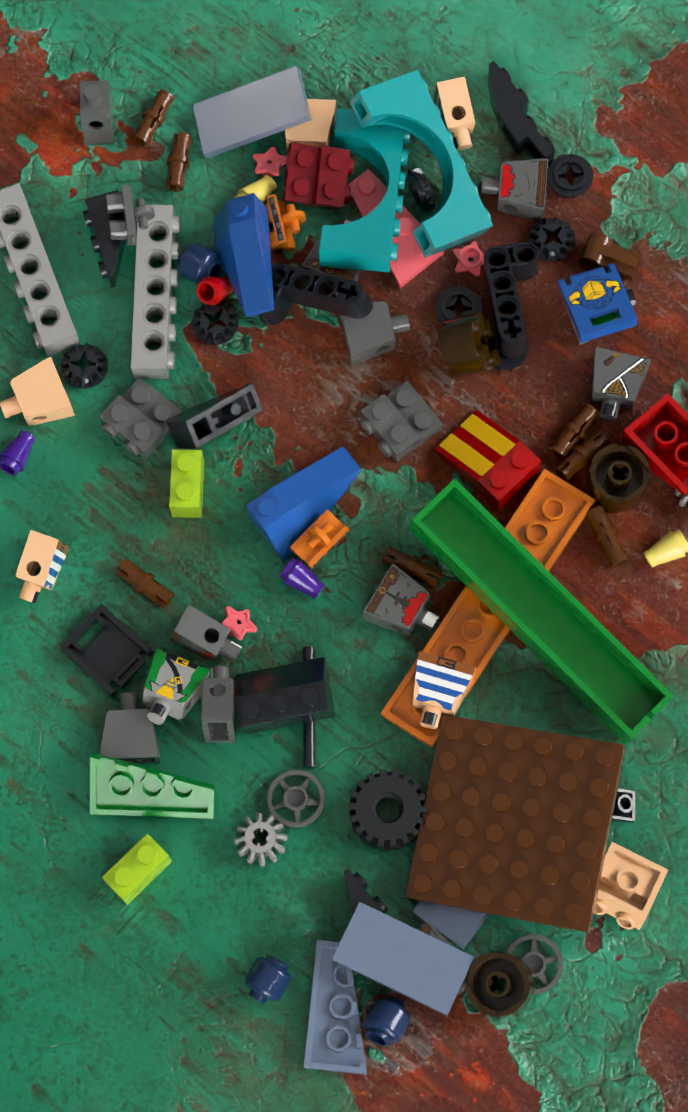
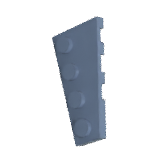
M317 940L304 1069L367 1075L353 972L351 969L332 961L340 942Z

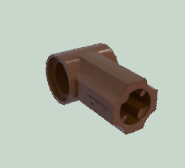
M591 233L579 257V262L590 270L603 266L606 271H608V264L614 263L619 275L632 281L642 256L614 245L613 241L603 234Z

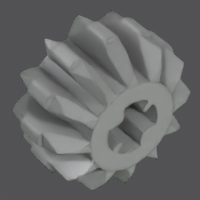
M257 813V822L255 823L248 816L244 819L248 828L237 826V832L243 836L235 838L234 843L235 845L243 846L238 851L240 857L250 853L247 858L248 864L252 865L256 857H259V864L261 867H264L266 864L265 857L269 856L273 863L277 862L274 851L284 854L285 847L278 843L287 841V835L278 834L284 828L282 823L272 826L275 819L273 815H269L266 822H263L262 813ZM261 833L262 837H264V834L268 835L266 837L267 844L264 846H260V843L257 846L254 844L256 842L255 836Z

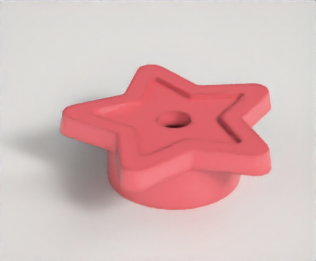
M271 147L265 154L253 155V160L257 163L255 174H262L263 176H279L282 165L287 163V157L278 155L275 147Z
M473 241L462 249L455 248L453 252L459 260L455 271L457 273L469 271L474 276L479 277L481 265L484 264V253L478 248L477 242ZM468 258H473V261H468Z
M229 606L224 609L226 619L221 624L230 629L228 635L242 640L246 633L257 632V627L250 621L249 610L246 609L238 612Z

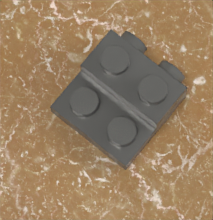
M138 378L122 397L118 395L99 417L102 423L101 429L113 439L116 436L125 442L123 446L134 456L140 454L147 460L170 433L166 421L183 411L141 378Z
M408 381L387 396L385 394L381 395L360 411L361 420L359 422L368 435L374 434L379 440L378 447L387 458L392 456L396 463L444 427V424Z

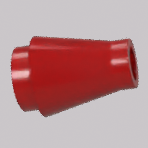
M204 277L196 289L199 300L210 306L218 304L228 294L234 292L228 277Z

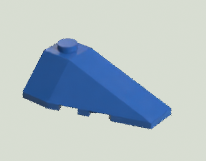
M254 193L227 200L213 222L214 247L220 255L222 265L245 315L251 317L274 310L268 209Z
M343 446L270 488L246 505L248 517L284 562L295 554L290 550V546L327 509L329 511L332 510L361 472V468Z

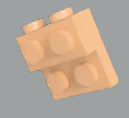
M612 842L605 855L594 913L597 915L607 913L617 918L616 921L622 928L628 930L636 928L640 930L668 869Z

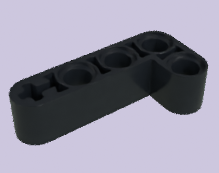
M530 242L494 246L486 250L484 254V279L493 321L496 326L498 346L500 352L509 358L518 357L525 350L526 328L516 282L532 279L538 272L539 250L537 246ZM513 332V338L508 333Z
M277 263L272 265L274 310L259 315L267 324L277 325L284 321L292 304L295 303L360 319L366 317L372 311L373 301L357 281Z

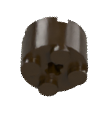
M476 312L442 322L445 325V329L439 330L440 350L444 362H450L453 367L452 370H449L453 377L459 378L490 371L495 365H500L501 356L499 350L495 347L494 336L496 335V326L493 319H486L483 314Z
M611 444L598 451L591 462L586 481L588 492L595 499V503L603 506L604 509L611 513L626 511L636 506L642 500L649 482L650 470L646 457L638 449L629 445ZM613 475H614L616 478H619L620 476H622L624 479H623L622 481H621L620 479H617V480H616V479L613 478Z
M491 952L479 957L472 964L467 977L466 992L469 1000L477 1010L494 1017L511 1016L523 1010L530 1002L534 994V978L529 966L518 956L504 952ZM497 977L499 979H506L507 983L504 985V992L494 989V986L497 984Z

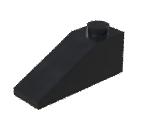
M249 383L191 407L166 421L177 448L197 449L261 412L263 408L253 383Z

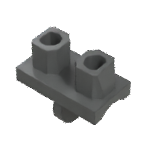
M123 185L121 192L106 195L107 213L123 212L124 220L109 221L111 240H127V246L136 245L135 237L137 233L135 222H139L140 229H147V221L155 217L154 209L145 207L144 199L136 200L137 208L133 209L130 185Z

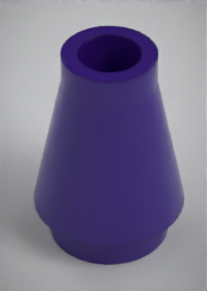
M21 430L0 452V469L9 475L17 476L19 472L24 470L32 445L35 442L34 436Z
M295 558L291 559L279 576L285 581L283 584L309 595L314 600L325 586L302 560L297 561Z

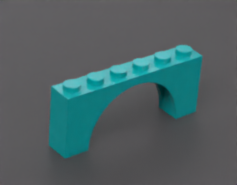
M418 70L360 90L353 97L350 104L362 128L373 125H389L406 130L418 137L430 149L438 162L443 180V192L439 207L433 217L422 222L412 232L424 258L479 237L493 226L490 213L483 206L478 195V188L471 181L466 171L465 161L459 156L453 144L452 134L446 129L441 119L440 110L434 104L428 92V85L421 78Z
M337 108L334 147L350 150L351 153L357 154L372 163L384 177L388 189L381 203L366 216L345 224L322 225L319 266L390 272L391 261H397L398 243H393V238L400 235L401 219H396V213H402L403 196L398 195L399 189H405L406 172H401V166L407 167L408 149L403 148L404 143H410V132L389 125H373L362 128L353 109Z

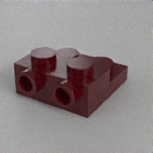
M290 143L282 202L332 210L344 208V203L348 204L351 196V187L346 186L347 175H352L354 169V158H350V150L323 145L316 147Z

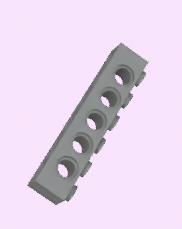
M20 183L0 190V248L6 246L9 255L5 256L4 259L9 272H16L18 280L13 282L18 297H25L28 306L23 307L29 324L34 322L37 331L32 333L38 349H45L47 357L73 348L74 344L79 346L80 342ZM10 218H18L13 224L6 223ZM21 242L28 243L23 249L15 248ZM30 267L37 268L33 274L24 273ZM37 293H47L41 300L34 299ZM47 318L57 319L52 325L43 324Z
M145 205V207L154 209L155 217L147 221V229H140L139 222H137L131 371L134 379H169V369H174L175 353L170 351V342H175L176 325L171 324V314L177 313V297H172V287L178 286V270L173 269V260H178L179 243L174 242L175 233H180V216H175L173 205ZM157 234H162L165 236V238L160 241L152 240V238ZM155 261L164 262V265L159 268L151 267V264ZM154 288L163 289V292L159 295L150 294V291ZM153 315H159L162 317V319L156 323L148 321L149 318ZM153 342L161 344L157 350L147 349L148 345Z

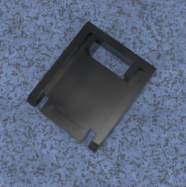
M102 604L59 647L69 659L112 697L117 692L111 684L114 682L122 688L146 663V660L139 654L143 651L150 658L155 654L145 642ZM98 623L104 630L84 650L78 642Z

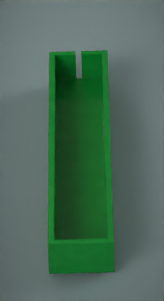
M453 479L411 520L408 528L624 744L630 741L674 697L456 479Z

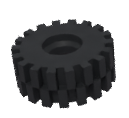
M386 769L379 770V773L375 775L373 772L368 774L367 779L364 781L360 780L356 790H353L349 803L350 822L355 834L359 835L363 843L367 842L371 848L376 850L377 847L383 848V851H390L393 848L400 850L403 849L404 845L413 843L419 833L420 825L423 826L425 819L422 818V813H427V806H424L426 798L420 790L421 786L417 781L414 783L411 780V776L406 773L404 776L399 774L398 770L386 772ZM391 798L399 804L400 814L395 820L387 822L377 816L376 806L382 799Z

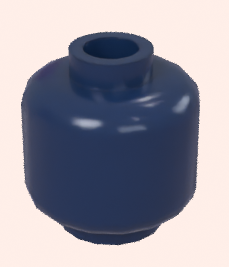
M194 243L188 246L187 249L182 250L178 258L180 274L185 279L199 284L204 277H220L223 265L220 255L215 250L200 243Z
M267 954L266 958L258 957L245 978L246 986L251 989L248 995L263 1004L266 1003L267 999L278 1001L291 980V974L287 971L289 966Z
M395 997L377 999L363 1022L364 1028L367 1031L366 1036L375 1044L383 1047L398 1043L410 1023V1015L405 1010L406 1005Z

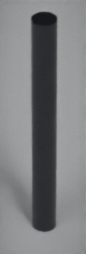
M303 647V661L315 659V647ZM315 721L303 723L304 768H316Z

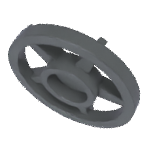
M290 770L280 774L271 783L267 794V804L276 821L287 827L301 828L312 824L321 815L325 805V793L321 783L314 775L303 770ZM290 776L306 777L301 786L289 787L283 781V779ZM310 781H313L319 790L320 802L308 797L306 789ZM280 783L285 791L284 801L273 806V792ZM306 806L318 807L314 815L300 822L301 811ZM288 808L294 812L296 822L284 820L275 811Z
M536 934L525 935L515 940L509 946L506 953L511 954L517 945L524 941L532 940L531 952L526 953L523 957H518L529 966L533 977H538L545 987L534 989V994H541L553 988L559 981L563 971V958L559 948L550 939ZM536 940L548 944L554 950L556 956L544 958L541 953L537 952ZM558 960L557 974L549 984L543 972L547 964Z

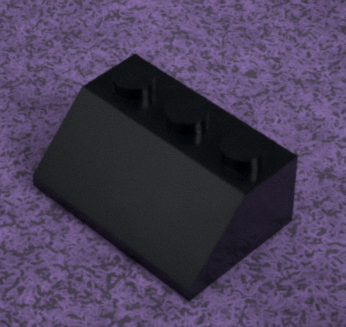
M325 657L236 675L234 702L238 728L246 735L335 717Z

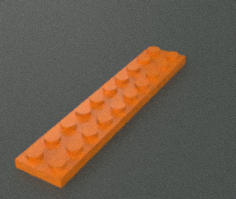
M544 469L505 529L550 571L586 517L587 512L594 505L595 499ZM465 586L423 649V652L476 667L474 679L461 702L462 704L510 632V629ZM416 660L382 710L381 716L432 749L439 737L443 715L441 714L437 729L426 728L419 724L423 709L412 705L417 668Z

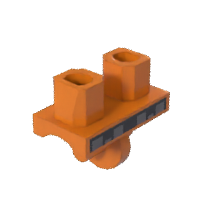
M275 194L267 196L268 204L264 206L268 209L269 224L273 223L274 230L269 231L271 251L284 248L287 252H292L296 250L293 234L301 232L299 225L306 221V215L303 211H296L294 204L286 206L285 202L278 201Z
M327 509L290 546V550L313 569L349 532V528Z

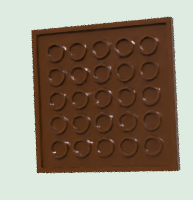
M443 715L424 806H427V813H422V818L425 819V822L419 828L405 897L412 900L590 933L626 746Z

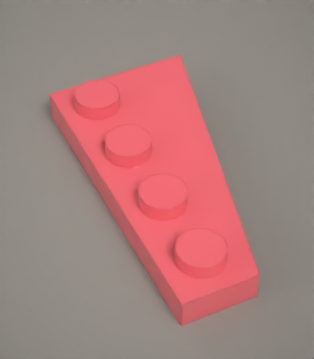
M369 168L347 185L351 187L350 197L361 218L372 212L381 203L387 192V188ZM404 206L402 207V213H396V219H401L400 235L393 238V243H398L397 261H391L390 265L399 288H402L444 254V251L424 258L412 233L420 223Z

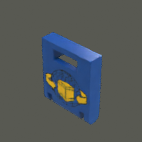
M614 263L608 264L609 273H606L603 266L569 276L570 285H566L564 279L557 280L559 291L581 343L637 326V315ZM617 311V319L596 326L592 325L590 319Z

